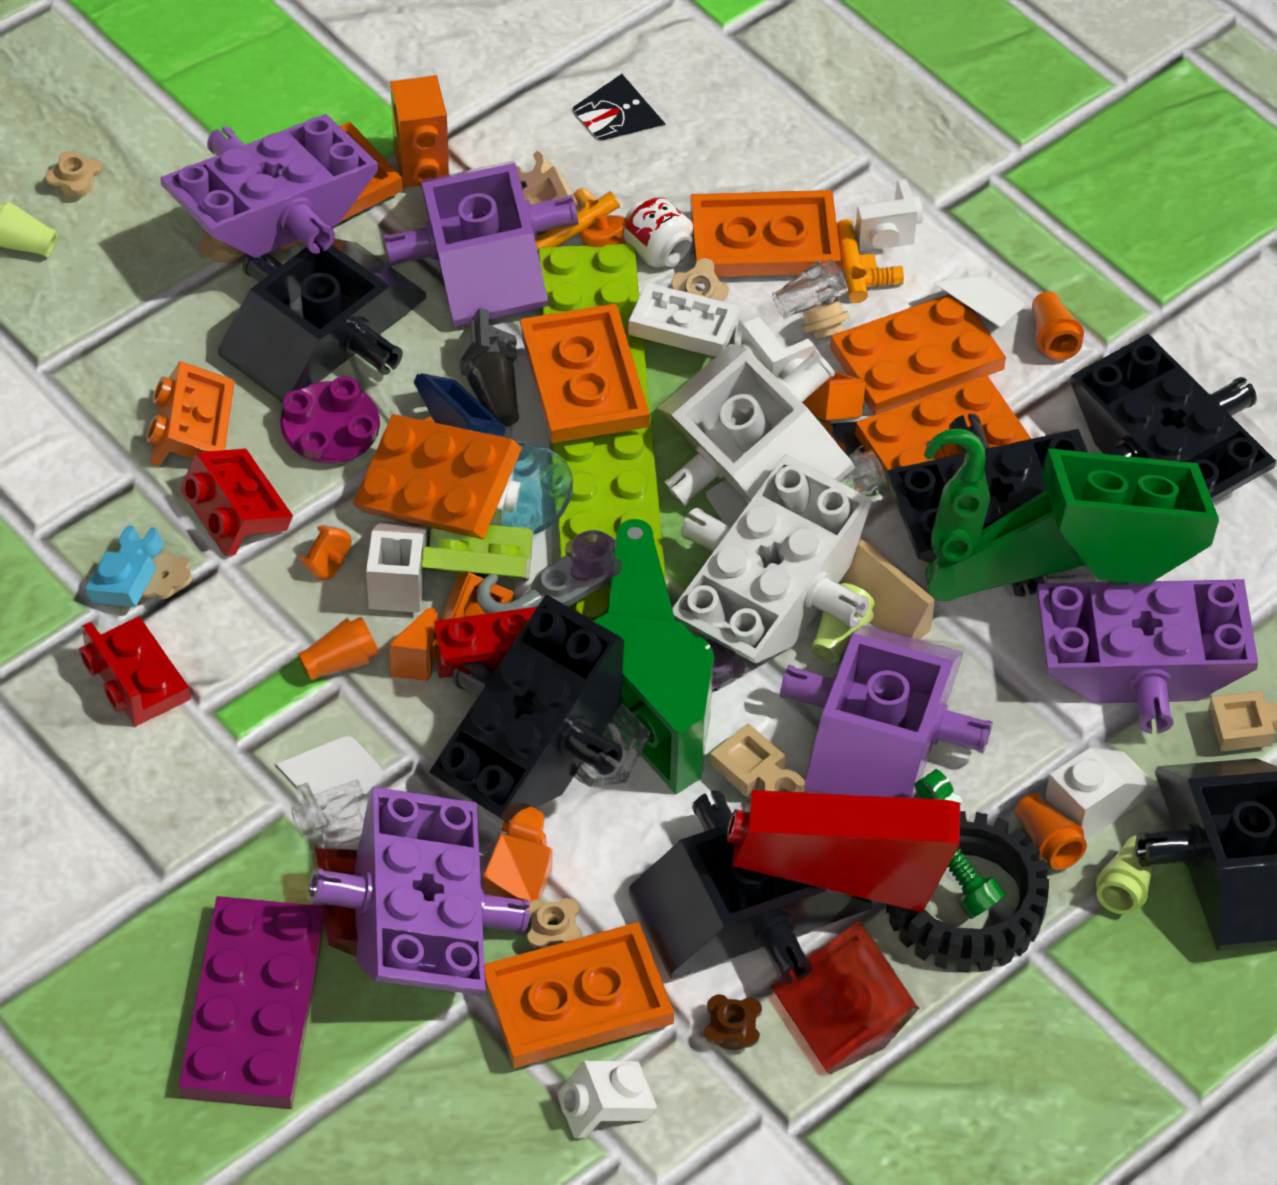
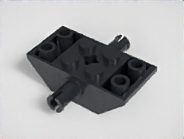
M334 238L332 245L326 251H323L314 241L320 248V253H312L305 247L284 264L269 253L261 255L260 259L247 255L243 262L242 270L246 275L253 277L259 283L249 290L218 348L219 356L282 403L284 397L289 392L320 382L355 354L374 366L381 374L388 375L390 368L395 370L399 365L403 352L401 348L393 345L380 334L425 300L426 292L357 242Z
M1149 334L1071 375L1070 383L1093 441L1103 454L1198 463L1213 502L1276 466L1277 461L1232 417L1238 412L1256 404L1257 395L1252 384L1249 383L1240 389L1241 386L1246 384L1247 379L1238 377L1232 383L1209 394Z
M968 414L967 418L971 425L969 427L966 424L964 415L957 417L949 425V430L963 429L972 432L980 438L985 447L986 462L984 470L990 493V502L983 529L1046 490L1041 473L1048 448L1088 452L1079 429L990 448L981 427L980 418L976 414ZM957 445L959 455L886 471V478L917 559L928 563L938 558L932 548L931 534L942 490L964 462L966 452L960 445ZM1041 576L1012 583L1013 592L1016 596L1025 597L1026 592L1023 585L1026 584L1029 594L1033 595L1037 593V583H1045V579Z
M545 594L495 671L480 661L460 664L470 670L472 676H468L455 668L453 683L458 688L476 696L477 699L428 773L506 822L523 809L528 807L536 808L562 796L583 762L602 775L613 772L617 767L604 760L602 755L606 754L620 763L623 750L619 743L609 740L602 733L621 706L624 639Z
M1257 758L1157 766L1155 775L1175 830L1151 833L1139 832L1135 841L1136 856L1142 857L1139 859V864L1142 867H1150L1157 864L1185 863L1189 869L1217 952L1277 946V766Z
M711 791V797L714 801L713 805H711L707 794H702L693 802L692 810L697 815L705 831L679 840L629 886V895L670 978L674 979L764 947L778 973L777 976L781 983H793L789 973L791 970L794 972L797 981L802 980L811 972L813 967L803 952L796 935L872 909V901L733 866L734 843L727 841V831L732 812L721 791Z

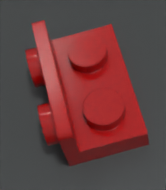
M246 448L195 453L181 485V493L224 556L236 555L245 535L287 531L293 514Z
M537 607L434 621L435 654L439 678L453 676L455 668L470 675L472 672L460 664L479 661L492 670H496Z
M140 616L103 634L98 632L91 621L81 626L84 646L79 647V653L86 669L92 676L99 673L105 682L103 687L111 706L116 712L124 710L135 727L191 700L188 685Z

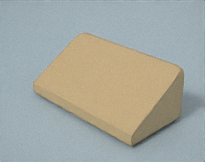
M861 539L858 542L850 568L838 584L847 583L855 585L866 591L875 602L872 609L874 618L870 623L876 628L920 640L931 631L934 598L867 541Z

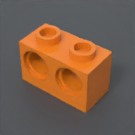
M433 75L390 81L393 146L399 173L402 177L403 188L421 186L420 180L448 175L447 113L438 76Z

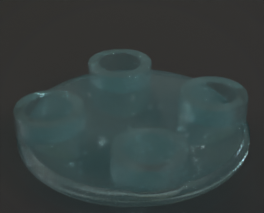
M516 442L522 447V450L514 466L513 481L521 482L515 511L505 510L501 526L529 528L535 535L553 525L566 510L573 493V476L567 462L555 451L545 447L530 446L526 442Z

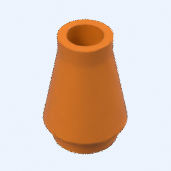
M1043 292L1037 295L1032 302V309L1035 316L1038 349L1052 360L1063 361L1072 358L1082 347V340L1084 338L1082 325L1062 304L1056 293Z
M359 617L351 622L348 618L344 619L310 647L297 654L310 681H313L322 676L369 665V659L378 655L379 650L362 617Z
M1031 793L1018 802L1015 808V815L1022 822L1031 843L1034 842L1040 850L1039 860H1045L1046 865L1051 866L1055 870H1064L1076 864L1083 857L1087 849V842L1084 839V830L1080 825L1046 802L1039 793Z

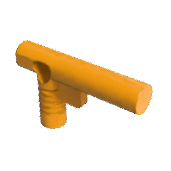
M577 189L573 195L578 203L576 212L579 225L547 230L535 238L538 256L539 247H558L582 230L596 223L597 215L605 214L607 216L618 209L620 204L614 194L609 191L596 199L587 189Z
M848 219L837 222L840 255L851 302L861 303L865 301L868 297L867 287H876V285L880 287L881 284L882 286L886 284L887 286H890V284L892 286L904 284L902 266L881 267V269L877 267L874 254H859L853 222Z

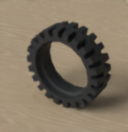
M960 811L959 847L957 848L961 849V853H964V855L978 856L998 864L1015 880L1019 888L1020 902L1014 914L1004 922L982 929L957 928L935 919L926 910L922 913L885 904L886 913H889V923L893 931L900 930L899 940L906 948L915 943V955L925 961L930 954H934L936 967L946 969L949 960L957 961V972L969 973L971 962H977L979 972L992 969L995 959L1001 967L1011 963L1014 952L1021 956L1028 950L1030 941H1035L1043 923L1048 903V869L1045 860H1039L1040 850L1035 843L1026 845L1027 835L1017 828L1011 834H1008V821L998 817L994 825L990 826L987 825L988 814L976 812L974 822H969L966 819V812Z

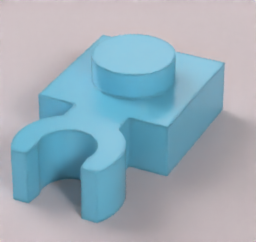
M128 525L120 535L119 542L122 547L119 552H105L84 589L94 604L136 607L157 569L151 560L160 553L163 547V540L157 529L150 527L147 535L141 540L134 526Z

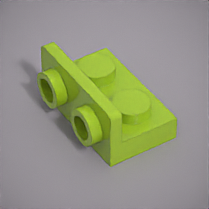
M489 525L484 539H478L431 528L429 547H424L422 568L451 573L470 572L481 576L496 574L502 578L529 580L534 532L529 528Z

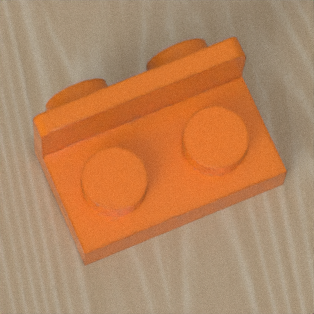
M179 361L169 378L162 376L153 396V404L159 406L158 414L153 418L147 434V443L153 444L150 463L161 466L169 452L193 459L196 452L225 450L235 380Z

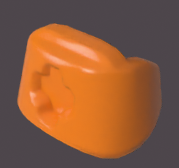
M599 214L596 216L597 223L579 233L583 245L590 247L626 244L623 234L627 219L620 215H608L606 217L605 214Z
M320 525L317 527L320 534L313 543L307 557L301 556L300 560L316 578L329 580L334 577L345 562L352 540L349 533L343 529Z
M533 807L521 810L510 821H504L501 830L507 832L509 836L547 846L546 834L543 832L544 814Z

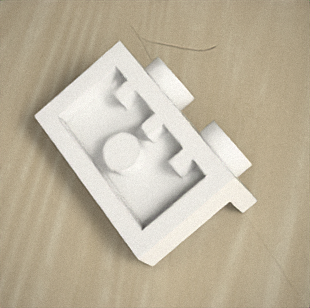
M646 282L629 319L628 335L716 357L727 348V345L735 344L738 333L740 306Z

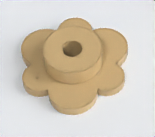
M172 553L158 555L153 560L157 569L141 597L151 598L157 595L160 599H167L189 585L192 580V574L189 570V559L185 556L176 558Z

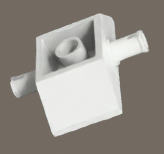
M730 344L657 408L660 414L695 448L697 453L671 478L666 479L663 482L664 485L683 506H686L688 501L716 477L721 480L724 477L750 503L785 454L840 482L855 466L811 411L802 403L824 382L835 375L832 367L814 350L806 360L782 380L779 377L776 378L748 349Z
M785 454L732 526L715 519L699 508H694L689 514L696 519V522L686 517L681 527V536L713 553L672 608L675 620L682 622L689 628L755 664L793 647L819 610L845 622L851 628L856 627L860 620L854 617V614L863 618L868 609L869 599L838 583L851 566L871 505L870 497Z

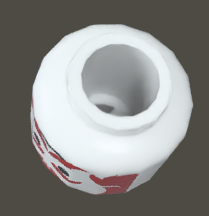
M655 197L636 203L628 211L623 234L625 243L632 245L635 248V254L652 268L674 267L688 257L694 245L693 223L670 201L663 197Z

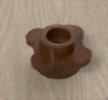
M717 994L708 1000L707 1010L711 1014L710 1024L704 1029V1035L708 1042L727 1050H739L757 1044L760 1033L755 1028L756 1018L762 1013L761 1003L753 997H747L743 1000L728 999L722 994ZM734 1017L738 1019V1023H729L728 1019Z

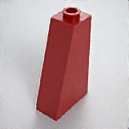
M752 790L743 810L735 809L732 813L727 831V841L734 843L733 866L923 913L959 847L960 802L940 799Z

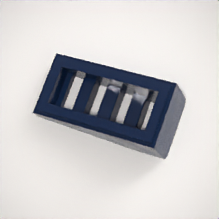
M424 373L416 375L413 383L435 423L503 437L506 431L504 425L455 379Z

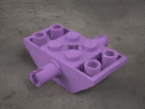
M324 114L280 132L269 134L246 145L235 135L231 128L222 127V132L228 139L219 129H216L210 134L207 141L208 150L216 156L162 176L160 181L161 186L211 237L254 258L299 240L312 253L318 254L320 253V248L314 241L323 251H326L332 245L335 233L331 227L340 223L378 171V163L327 114Z
M514 161L420 180L429 222H425V228L384 235L390 266L395 265V263L432 255L434 260L438 259L454 327L469 324L479 308L488 310L489 319L549 306L535 238H537L538 232L579 225L572 194L567 195V197L530 205L529 200L525 201L517 166Z
M1244 579L1153 581L1150 584L1128 583L1126 585H1116L1110 582L1037 583L1036 590L1047 674L1092 703L1137 702L1140 716L1139 726L1143 732L1152 734L1151 719L1154 718L1157 733L1165 732L1173 726V716L1170 711L1169 702L1199 701L1257 670L1258 658Z
M862 625L852 633L838 673L833 678L788 665L786 669L787 674H784L780 697L824 708L805 779L804 792L914 798L916 793L914 783L921 779L933 744L937 745L939 740L984 754L993 721H985L947 710V702L963 658V651L872 626Z
M372 787L366 807L354 866V875L323 871V869L315 868L309 883L308 893H313L308 897L310 904L319 903L355 909L356 961L374 981L482 996L486 990L483 927L523 934L527 929L530 918V910H526L530 906L528 899L519 900L485 895L481 889L476 802Z

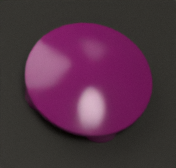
M342 376L333 381L318 382L300 390L289 392L284 397L280 428L286 443L300 456L319 463H342L362 455L373 445L379 433L380 416L375 403L366 393L360 390L358 382L351 377Z

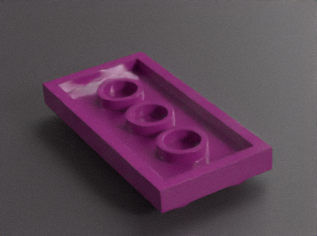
M216 896L178 1086L181 1099L292 1109L326 922L325 906Z

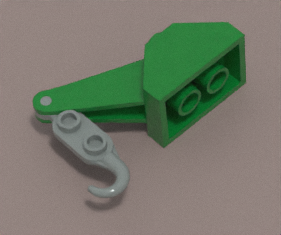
M640 519L624 521L618 527L616 539L613 542L594 541L587 543L552 563L536 574L534 580L521 597L510 603L497 602L490 595L491 587L498 581L496 574H490L481 581L477 589V601L482 611L486 614L538 607L545 594L569 607L611 582L608 613L594 620L597 624L624 639L621 706L610 723L675 794L701 779L711 716L713 663L715 657L710 645L701 636L695 637L682 622L675 621L653 537V530L647 522Z

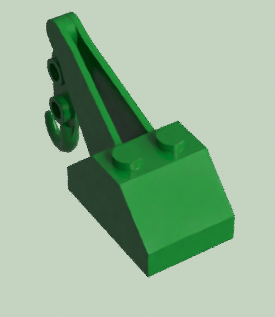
M963 429L945 430L931 439L924 452L926 459H932L938 449L948 444L960 445L966 452L963 464L942 490L931 534L932 548L938 558L928 564L925 576L930 594L940 601H951L979 591L1086 565L1098 580H1106L1116 585H1126L1128 583L1150 584L1212 546L1219 523L1218 514L1198 463L1048 448L1041 473L1046 490L983 529L990 502V493L984 470L986 462L985 447L980 438L972 432Z

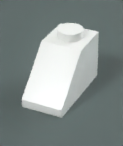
M1090 747L1049 774L1045 801L1080 825L1084 830V839L1087 840L1158 793L1159 786L1124 751Z

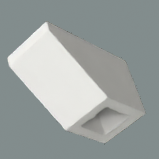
M379 522L374 527L371 533L366 568L369 609L420 612L425 569L422 568L424 547L429 546L430 527L390 522Z

